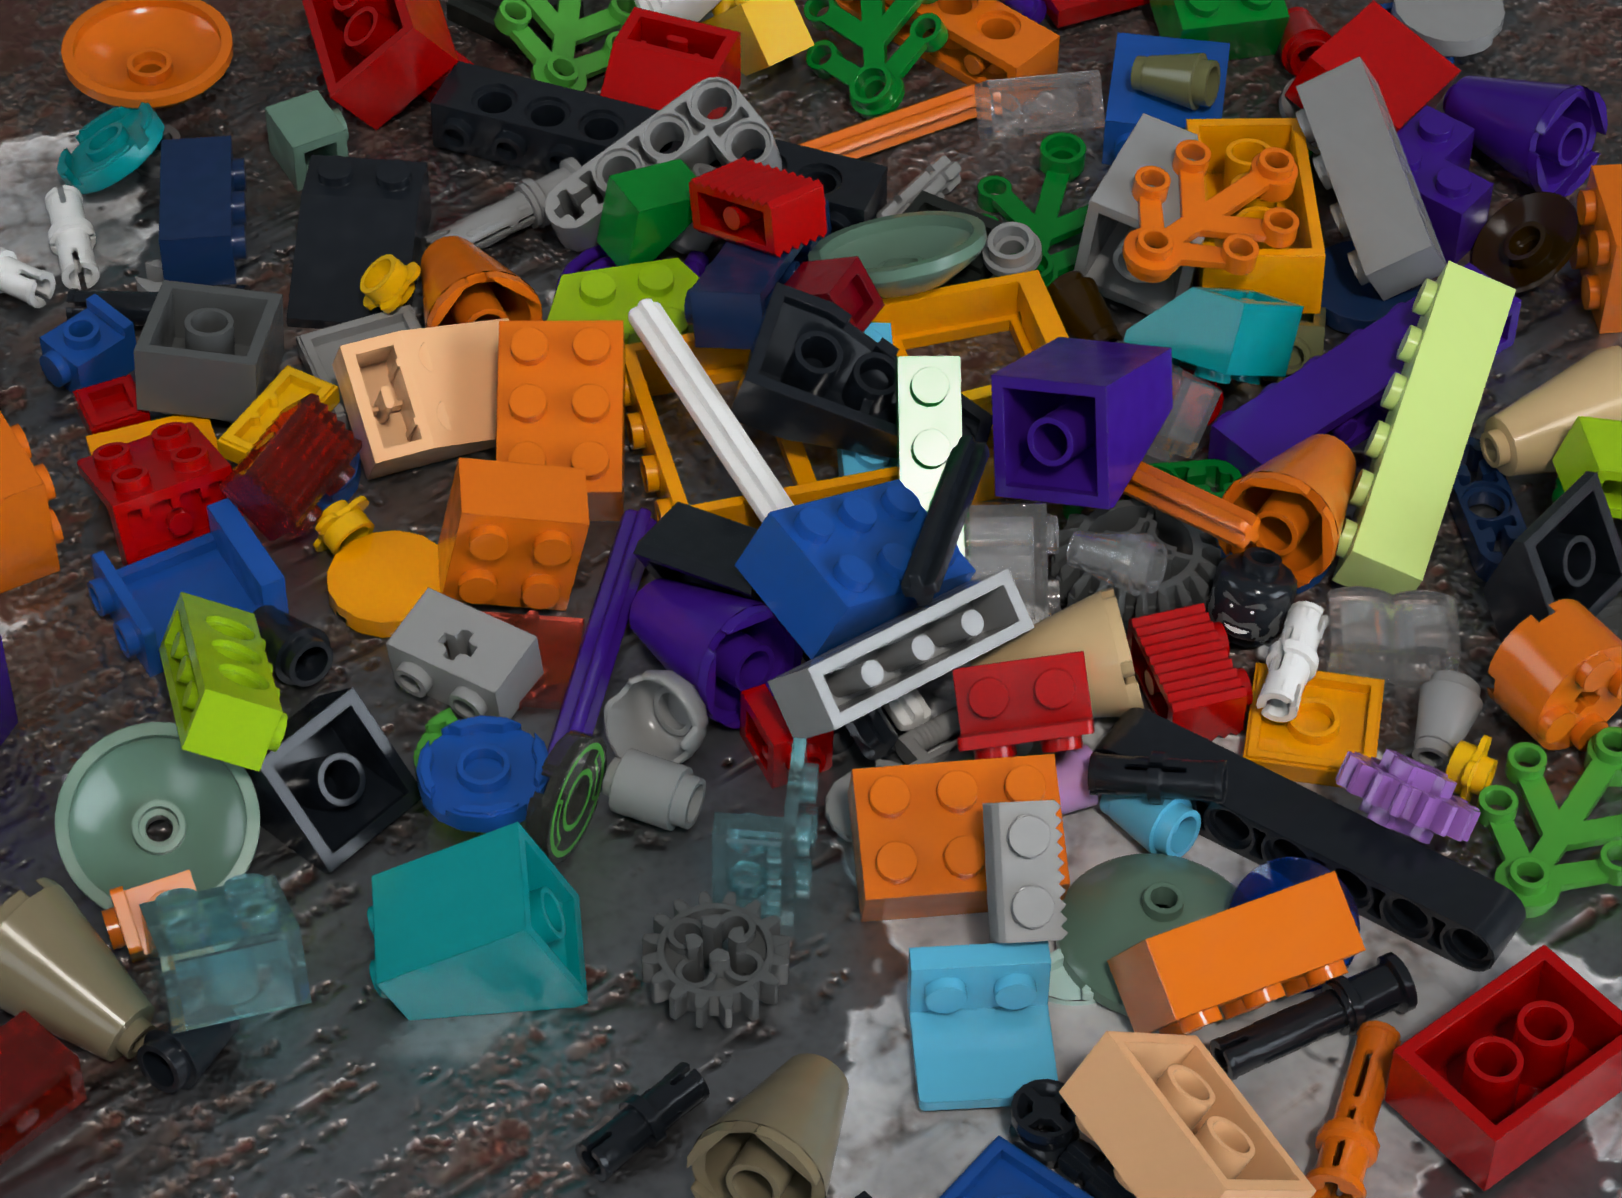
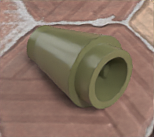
M1205 53L1150 55L1148 57L1138 55L1134 60L1131 70L1132 89L1143 91L1144 93L1192 110H1197L1200 105L1212 106L1220 85V65L1218 61L1208 60Z

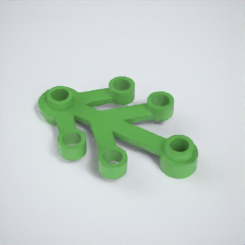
M503 0L494 17V24L501 33L510 36L534 65L531 70V79L584 92L587 79L606 72L613 41L619 31L615 30H621L633 8L637 7L634 0H611L607 9L579 19L582 0H558L557 10L553 8L548 0ZM531 17L535 19L551 38V50L528 26ZM610 33L601 50L574 59L575 46Z
M1620 727L1604 728L1590 738L1583 763L1585 771L1560 809H1558L1544 778L1547 764L1545 751L1540 746L1530 742H1520L1514 744L1509 749L1504 769L1505 775L1509 781L1517 785L1540 836L1531 853L1515 824L1519 804L1516 793L1503 785H1490L1482 789L1479 794L1477 808L1480 809L1479 812L1481 814L1478 821L1489 829L1502 859V863L1496 869L1494 881L1504 885L1519 897L1525 907L1526 918H1536L1545 914L1557 903L1562 891L1606 883L1613 886H1622V866H1617L1610 862L1612 860L1622 861V814L1587 820L1608 787L1622 786V728ZM1527 762L1534 767H1524L1518 763ZM1489 805H1499L1505 808V810H1495L1489 807ZM1604 845L1599 859L1558 864L1567 851Z

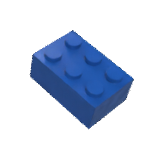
M900 479L771 511L735 563V567L808 657L813 659L920 606L914 597L904 596L901 591V582L928 513L921 506L918 497L910 489L906 488ZM957 544L940 591L934 594L933 599L970 581L976 573L974 567L959 551Z

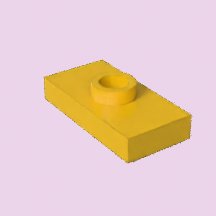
M287 365L217 440L218 451L225 459L271 478L340 402L338 386Z

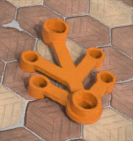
M1184 140L1176 146L1172 168L1179 175L1181 218L1166 228L1164 227L1162 203L1167 199L1171 178L1164 169L1157 166H1144L1138 169L1132 186V196L1138 201L1139 228L1131 231L1126 236L1122 248V255L1128 271L1135 278L1149 283L1165 281L1179 266L1223 269L1234 275H1246L1255 268L1259 254L1257 242H1265L1267 245L1275 248H1286L1292 245L1298 231L1299 218L1289 209L1282 207L1271 208L1265 212L1263 219L1230 216L1256 198L1269 202H1281L1292 195L1298 176V167L1291 153L1278 147L1264 149L1253 158L1248 174L1205 201L1204 176L1208 170L1211 151L1207 145L1197 140ZM1197 237L1225 239L1222 247L1190 243Z

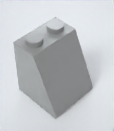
M1143 113L1089 201L1074 271H1080L1084 277L1093 278L1102 296L1150 315L1192 288L1197 267L1179 266L1168 279L1158 283L1141 281L1128 271L1122 255L1124 240L1131 231L1139 228L1138 201L1132 196L1135 174L1138 169L1144 166H1157L1169 174L1171 183L1167 199L1162 203L1164 227L1166 228L1181 218L1179 175L1172 168L1176 146L1184 140L1198 141V134ZM1197 237L1190 243L1203 245L1205 237Z

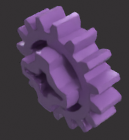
M1391 749L1385 750L1381 760L1373 756L1370 758L1356 751L1355 753L1348 751L1335 778L1336 784L1346 788L1347 792L1363 798L1359 810L1368 814V819L1385 828L1393 829L1426 844H1430L1434 833L1443 837L1447 835L1460 842L1462 840L1468 842L1481 814L1479 808L1468 804L1469 801L1453 795L1457 782L1449 779L1448 774Z

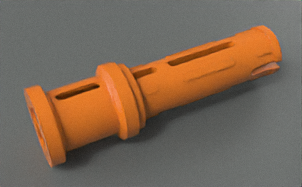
M1367 1021L1362 1023L1357 1030L1356 1043L1346 1076L1343 1080L1334 1117L1318 1130L1315 1147L1319 1154L1315 1168L1305 1175L1316 1189L1311 1198H1366L1367 1191L1363 1180L1367 1168H1370L1377 1161L1380 1149L1374 1129L1386 1093L1393 1051L1401 1045V1041H1399L1400 1033L1388 1023ZM1338 1188L1343 1192L1341 1196L1336 1195Z

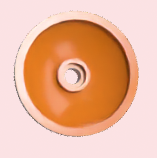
M106 0L85 11L70 25L62 41L61 55L67 77L77 89L87 96L113 107L122 106L138 109L141 102L149 103L153 109H162L184 103L199 96L225 74L233 57V37L230 26L224 16L202 0Z

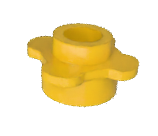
M386 254L376 259L367 268L360 281V290L365 294L363 305L368 310L380 307L385 313H391L396 308L403 306L415 290L414 281L420 275V266L416 262L404 265L391 254Z
M365 496L356 497L350 503L346 500L336 501L319 515L315 530L318 532V538L313 543V547L317 552L329 549L335 556L351 541L373 532L374 524L364 513V510L369 505V501Z
M1483 735L1478 746L1461 740L1454 749L1445 773L1448 774V778L1457 782L1453 793L1469 801L1468 804L1473 794L1479 796L1482 789L1492 784L1496 773L1498 761L1488 757L1492 737L1488 735Z

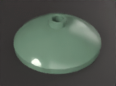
M920 211L895 214L857 223L826 236L818 241L812 251H809L808 260L816 261L858 256L881 298L903 297L925 292L948 282L976 259L987 242V234L984 222L978 217L966 213Z
M140 723L119 729L103 737L84 752L73 765L61 787L55 811L56 842L62 862L70 878L89 900L103 910L114 907L109 892L110 889L123 886V889L127 890L190 869L203 912H206L222 902L235 890L251 866L260 835L259 802L252 780L244 767L182 750L176 723ZM156 820H165L171 824L173 831L168 839L158 842L148 837V826Z
M1154 853L1125 855L1094 866L1082 874L1070 886L1065 899L1062 900L1067 905L1061 911L1067 918L1061 927L1068 934L1062 940L1056 941V947L1061 949L1064 956L1063 966L1066 972L1081 990L1087 985L1094 993L1093 999L1115 1012L1128 1016L1107 960L1147 938L1244 904L1247 900L1223 876L1189 859Z

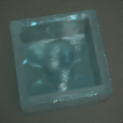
M255 873L241 874L228 879L224 886L201 891L189 888L172 889L158 895L155 901L139 904L152 980L173 1034L312 1003L300 927L275 875L264 877L261 874Z

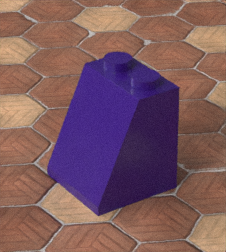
M1058 337L991 374L995 496L1107 510L1113 508L1173 409L1172 348Z

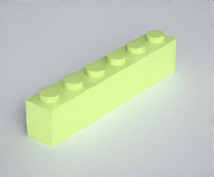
M1448 261L1436 281L1426 278L1412 307V312L1421 315L1417 327L1409 326L1396 355V359L1405 362L1401 374L1394 372L1381 399L1380 406L1389 410L1385 422L1377 421L1364 450V455L1373 458L1369 471L1361 469L1352 486L1348 504L1355 506L1356 509L1352 520L1347 518L1344 520L1336 553L1339 556V560L1332 581L1400 610L1403 609L1423 581L1516 292L1515 288L1451 261Z

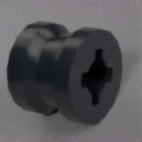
M1051 1079L1033 1080L1024 1084L1014 1094L1010 1110L1012 1122L1009 1128V1142L1048 1168L1056 1169L1059 1168L1058 1159L1073 1140L1080 1138L1079 1128L1075 1122L1076 1115L1059 1093L1064 1086L1063 1082ZM1053 1128L1055 1129L1054 1131H1041V1129H1046V1130H1051V1129H1053Z

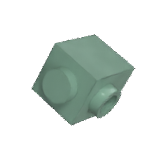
M318 90L264 107L269 151L297 191L303 190L311 155L348 157L347 141L349 140V132L346 121L338 108L331 110Z

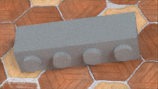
M1359 56L1296 86L1304 107L1296 112V117L1307 141L1310 144L1316 141L1321 155L1313 158V164L1325 189L1333 188L1338 202L1330 205V210L1342 236L1345 238L1351 235L1355 250L1347 253L1359 283L1363 286L1370 282L1385 301L1422 284L1426 278L1431 280L1438 277L1447 263L1378 82L1362 58Z
M1006 568L968 581L932 599L931 603L909 610L767 682L794 742L836 730L1035 627L1010 571Z

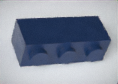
M231 135L161 140L159 247L164 280L211 286L237 284V260H247L245 226H247L245 193H247L245 158H234Z

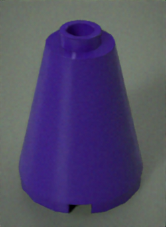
M1468 75L1453 84L1448 89L1443 100V111L1445 114L1475 128L1473 146L1535 192H1552L1563 197L1571 195L1585 182L1589 176L1591 165H1596L1600 153L1592 151L1597 132L1606 135L1607 108L1600 93L1581 85Z
M665 578L649 582L633 598L629 614V622L633 632L667 670H673L695 686L706 705L709 718L730 728H740L741 691L766 684L774 697L767 681L801 665L803 649L764 602Z

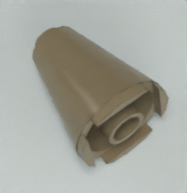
M43 877L35 880L43 890L33 896H28L21 889L10 896L0 906V1009L109 1062L115 1061L123 1055L128 1059L135 1057L138 1049L144 1045L145 1035L156 1028L151 1023L155 1008L65 889L53 879Z
M802 1053L795 1055L703 1131L687 1156V1168L692 1165L695 1178L694 1183L690 1187L694 1198H826L849 1095V1084L841 1069L829 1059L817 1054Z

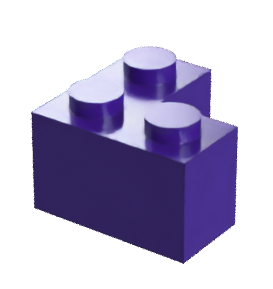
M1426 105L1397 132L1445 261L1446 263L1451 261L1457 264L1473 248L1478 234L1488 220L1494 183L1469 171L1475 128Z

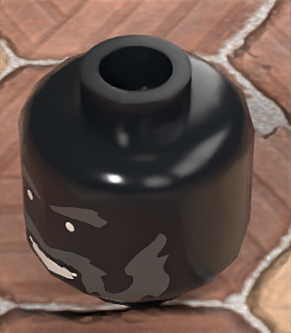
M1251 547L1247 548L1244 552L1231 554L1221 560L1217 566L1207 604L1210 620L1213 622L1220 621L1223 624L1229 642L1244 647L1261 646L1266 641L1273 640L1282 634L1288 610L1295 599L1297 579L1291 569L1282 563L1281 557L1269 549Z

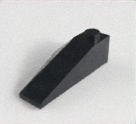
M776 282L730 409L739 423L785 440L897 459L896 355L899 349L883 337L879 342H876L850 323L852 315L837 304ZM961 393L962 437L973 435L976 442L987 444L993 424V415Z

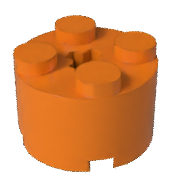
M1562 599L1548 604L1555 613L1547 616L1540 622L1532 615L1528 616L1504 639L1489 665L1488 674L1495 680L1494 689L1487 687L1489 697L1543 748L1562 750L1575 746L1579 751L1585 752L1590 738L1608 727L1607 721L1622 705V640L1579 601Z

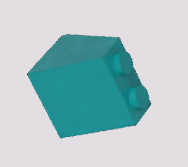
M518 821L372 875L373 905L369 906L367 910L368 923L374 935L375 959L369 965L371 980L380 997L383 999L389 998L409 1021L575 1008L588 1003L579 894Z

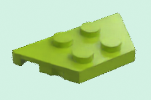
M678 257L561 275L547 321L623 320L625 345L642 342L628 321L629 310L638 305L640 300L650 298L653 302L661 304L680 334L694 332L693 325H689L685 319V297L687 291L695 285L700 277Z

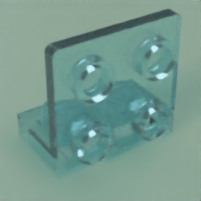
M793 737L783 817L762 816L754 813L715 812L712 828L713 903H722L728 891L735 892L736 906L744 908L748 903L756 899L761 902V919L777 915L780 918V925L794 926L797 899H810L812 859H804L802 856L810 857L811 847H816L819 809L818 807H806V804H816L819 764L807 763V738Z

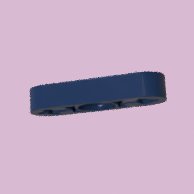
M1469 437L1447 504L1475 573L1487 583L1513 542L1527 527L1506 476L1486 462L1481 451L1480 439ZM1470 472H1477L1475 481L1470 483ZM1477 504H1486L1496 508L1501 515L1494 518H1483L1475 515L1469 508ZM1500 540L1499 547L1501 552L1494 551L1495 541Z

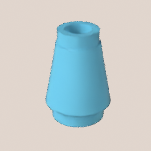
M1102 794L1100 799L1101 811L1110 816L1115 823L1149 853L1182 857L1190 850L1198 837L1201 817L1197 811L1193 810L1190 800L1165 798L1163 805L1149 804L1147 797Z

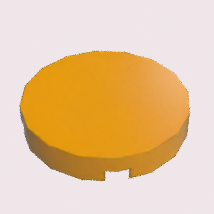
M400 530L373 532L351 541L334 556L327 571L330 607L335 614L338 612L340 616L346 619L348 627L358 633L380 638L391 637L427 588L440 592L438 544L423 535Z

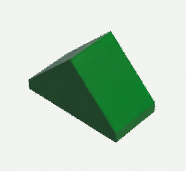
M682 159L609 175L597 242L617 266L653 261L693 222L689 182L697 177V175Z

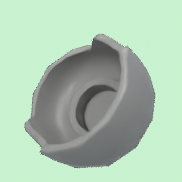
M646 670L643 674L628 679L621 691L610 698L605 704V737L615 756L621 759L629 749L633 748L681 764L694 755L707 734L706 726L709 721L705 703L695 686L673 670Z

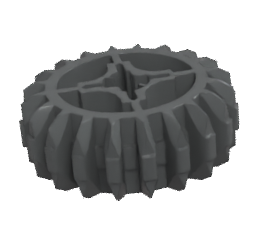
M1129 497L1128 500H1118L1117 504L1110 510L1084 507L1081 514H1069L1064 529L1059 530L1058 538L1054 541L1051 576H1053V584H1055L1058 602L1067 604V607L1100 590L1113 587L1125 633L1127 634L1130 618L1198 603H1204L1207 612V604L1217 566L1223 558L1221 557V549L1218 548L1216 537Z

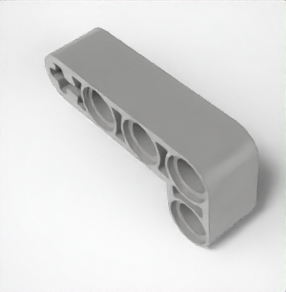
M709 77L692 86L555 185L545 200V213L560 243L567 249L580 252L599 245L597 235L604 202L599 204L596 196L601 194L604 200L609 175L676 159H682L691 170L697 163L710 165L715 160H718L724 166L740 159L746 151L757 148L763 149L764 153L754 160L755 163L761 162L764 166L769 164L771 168L778 167L782 171V159L770 128L738 88L728 79ZM718 107L730 108V111L719 119L707 118V115ZM671 141L683 142L682 146L673 153H659L660 149ZM578 212L581 217L574 219L571 215Z

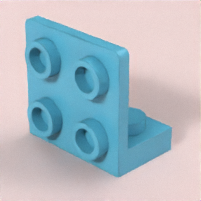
M1048 941L909 948L907 1004L918 1105L921 1110L937 1111L1010 1107L1014 1094L1024 1084L1040 1079L1058 1081L1048 1010L1051 972Z

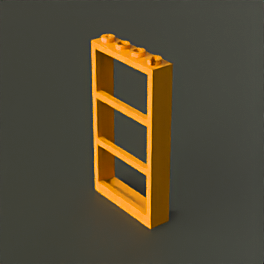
M1039 270L939 287L903 297L882 298L885 305L872 321L891 323L893 345L899 349L896 356H908L907 349L1010 331L1022 358L1058 337L1069 338ZM694 332L681 334L714 385L740 380L751 351L750 349L699 348L695 346ZM637 342L625 345V407H627L629 414L625 415V425L631 449H641L643 453L639 461L646 493L656 492L658 500L654 501L656 521L658 522L677 502L689 504L651 398L652 396L674 393L675 391L644 344ZM776 436L794 485L784 487L783 489L794 505L898 479V466L817 481L803 443L785 440ZM994 448L989 449L990 455L972 503L1003 498L995 496ZM743 495L690 505L759 529L762 524Z

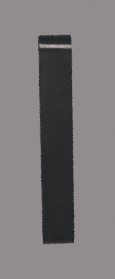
M1131 708L1124 712L1093 749V752H1101L1102 754L1150 757L1151 752L1155 750L1167 751L1169 758L1212 761L1227 760L1228 790L1225 803L1190 800L1193 810L1197 811L1201 817L1199 835L1296 884L1335 871L1350 911L1466 969L1482 972L1491 969L1526 918V910L1522 901L1504 885L1143 708Z

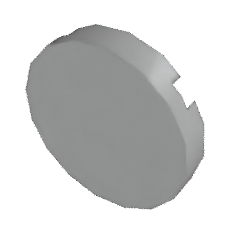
M1393 0L1391 14L1444 57H1464L1486 50L1492 45L1493 38L1497 35L1499 37L1503 27L1505 10L1503 0Z

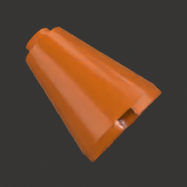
M459 236L443 237L434 241L423 253L420 268L425 328L509 318V321H543L542 305L535 290L525 280L467 239Z
M1315 434L1234 481L1225 491L1222 499L1256 514L1261 521L1258 528L1260 536L1255 544L1249 543L1243 549L1218 539L1219 546L1227 556L1230 551L1233 554L1241 553L1251 547L1269 549L1278 554L1282 559V563L1291 569L1297 579V588L1309 584L1313 578L1322 574L1331 565L1336 556L1353 486L1356 460L1351 449L1337 437L1328 434Z

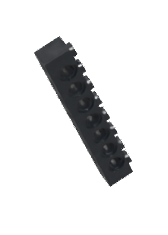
M461 61L454 65L430 102L433 145L435 147L542 174H548L559 169L560 162L568 157H573L583 166L659 111ZM775 139L782 159V170L786 169L788 173L794 171L796 176L802 174L804 178L811 177L813 181L819 179L822 183L825 199L829 200L831 233L877 218V212L887 204V166ZM671 141L665 144L659 153H673L682 146L683 142ZM759 148L748 150L741 158L745 157L747 161L755 160L764 153V150ZM718 160L710 164L715 168L722 166Z

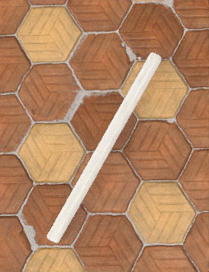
M650 298L640 300L636 307L629 310V323L761 523H763L769 512L795 506L661 304L653 302ZM917 688L883 705L886 713L900 731L908 732L931 719V709Z

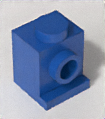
M93 294L86 299V309L39 337L42 350L39 362L43 373L56 387L64 386L72 394V391L119 378L135 370L134 349L137 343L134 324L97 294Z

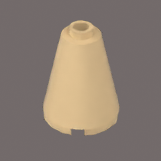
M1616 345L1593 351L1488 418L1484 433H1482L1480 438L1481 451L1486 462L1491 467L1497 468L1505 476L1557 473L1552 459L1578 416L1622 421V347Z
M1113 587L1100 590L1033 624L1035 628L970 661L971 666L1084 651L1093 718L1121 717L1124 712L1131 708L1144 709Z

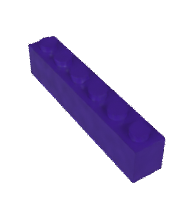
M1470 262L1463 266L1486 277H1489L1481 270H1479L1477 267L1472 265ZM1515 295L1495 356L1514 344L1522 300ZM1416 296L1406 303L1400 302L1396 304L1387 315L1365 329L1355 330L1344 342L1322 356L1312 357L1301 369L1279 383L1269 384L1258 396L1234 411L1229 410L1219 416L1214 424L1211 425L1208 459L1229 462L1244 476L1315 434H1328L1337 437L1350 449L1369 438L1377 421L1385 422L1389 410L1380 406L1381 399L1394 372L1401 374L1405 363L1396 359L1401 341L1410 325L1417 327L1421 316L1412 312Z

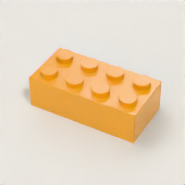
M1297 118L1186 119V130L1198 134V141L1207 145L1211 151L1208 170L1204 176L1205 201L1248 174L1253 158L1266 148L1278 147L1285 149L1291 153L1298 167V176L1294 190L1288 199L1281 202H1269L1256 198L1230 215L1263 219L1265 212L1271 208L1282 207L1289 209L1299 218V227L1294 243L1286 248H1275L1267 245L1265 242H1257L1259 254L1254 270L1246 275H1234L1223 269L1197 267L1195 274L1197 287L1254 290L1304 306L1302 314H1320L1326 254L1306 137L1301 130ZM1205 237L1203 245L1222 247L1225 239Z

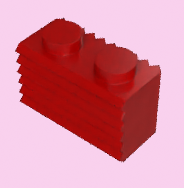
M742 157L695 177L689 182L693 228L698 232L779 258L783 252L789 254L792 248L798 250L800 244L807 246L809 240L815 242L817 237L824 238L827 233L826 200L824 187L819 179L813 181L811 177L804 178L802 174L796 176L794 171L788 173L786 169L780 171L778 167L771 168L769 164L764 166L761 162L755 163L753 159L747 161L745 157Z
M1204 603L1129 619L1127 641L1135 675L1153 713L1211 741L1217 736L1225 738L1230 733L1238 735L1243 730L1246 706L1252 705L1253 702L1251 682L1244 668L1236 669L1233 667L1232 658H1229L1230 646L1227 632L1220 621H1210L1209 612H1206Z

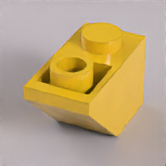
M722 0L711 10L714 16L700 22L741 32V72L745 76L768 68L814 46V42L794 0Z

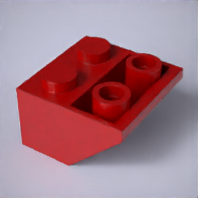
M634 7L613 41L600 96L661 110L692 86L709 77L728 79L739 89L741 85V32ZM718 107L712 110L707 115V118L719 119L723 117L727 107Z

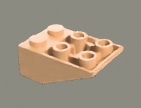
M509 318L401 330L339 347L332 366L367 480L496 447L499 321H509Z

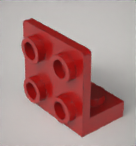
M192 422L163 424L155 428L149 436L129 443L112 442L102 445L94 450L91 456L77 461L80 475L108 508L124 566L209 533L210 526L207 506L230 497L243 516L231 465Z
M1084 651L961 667L952 670L961 735L957 738L959 752L974 750L975 760L1015 757L1017 754L1016 744L1041 741L1042 753L1079 749L1083 745L1082 735L1094 733L1095 728Z

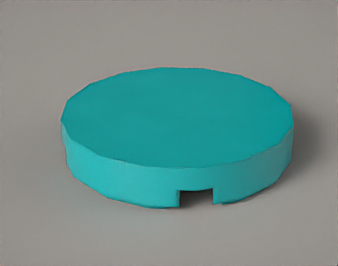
M141 102L138 109L116 106L100 114L79 131L75 138L80 144L74 149L72 154L67 147L62 151L57 171L66 185L74 186L83 195L101 191L119 182L136 170L153 153L163 137L165 125L149 103Z

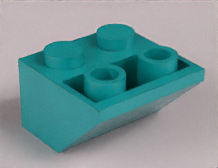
M1192 287L1128 328L1125 333L1124 342L1172 348V367H1179L1180 362L1196 366L1194 375L1202 379L1223 384H1230L1231 379L1259 385L1262 376H1286L1304 306L1254 290Z

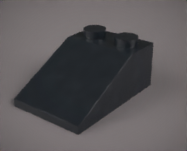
M311 155L301 195L287 310V327L324 329L383 312L380 307L368 310L363 305L365 294L360 290V281L367 268L376 259L386 254L393 255L404 265L416 262L420 266L424 252L421 239L428 234L432 215L428 162L343 157L338 155ZM415 290L403 306L410 304L412 307Z

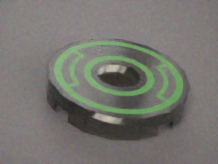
M579 730L567 732L555 744L542 766L543 771L541 775L550 779L544 794L535 791L533 797L530 798L525 830L552 863L563 862L574 852L585 835L596 811L607 767V746L600 736Z

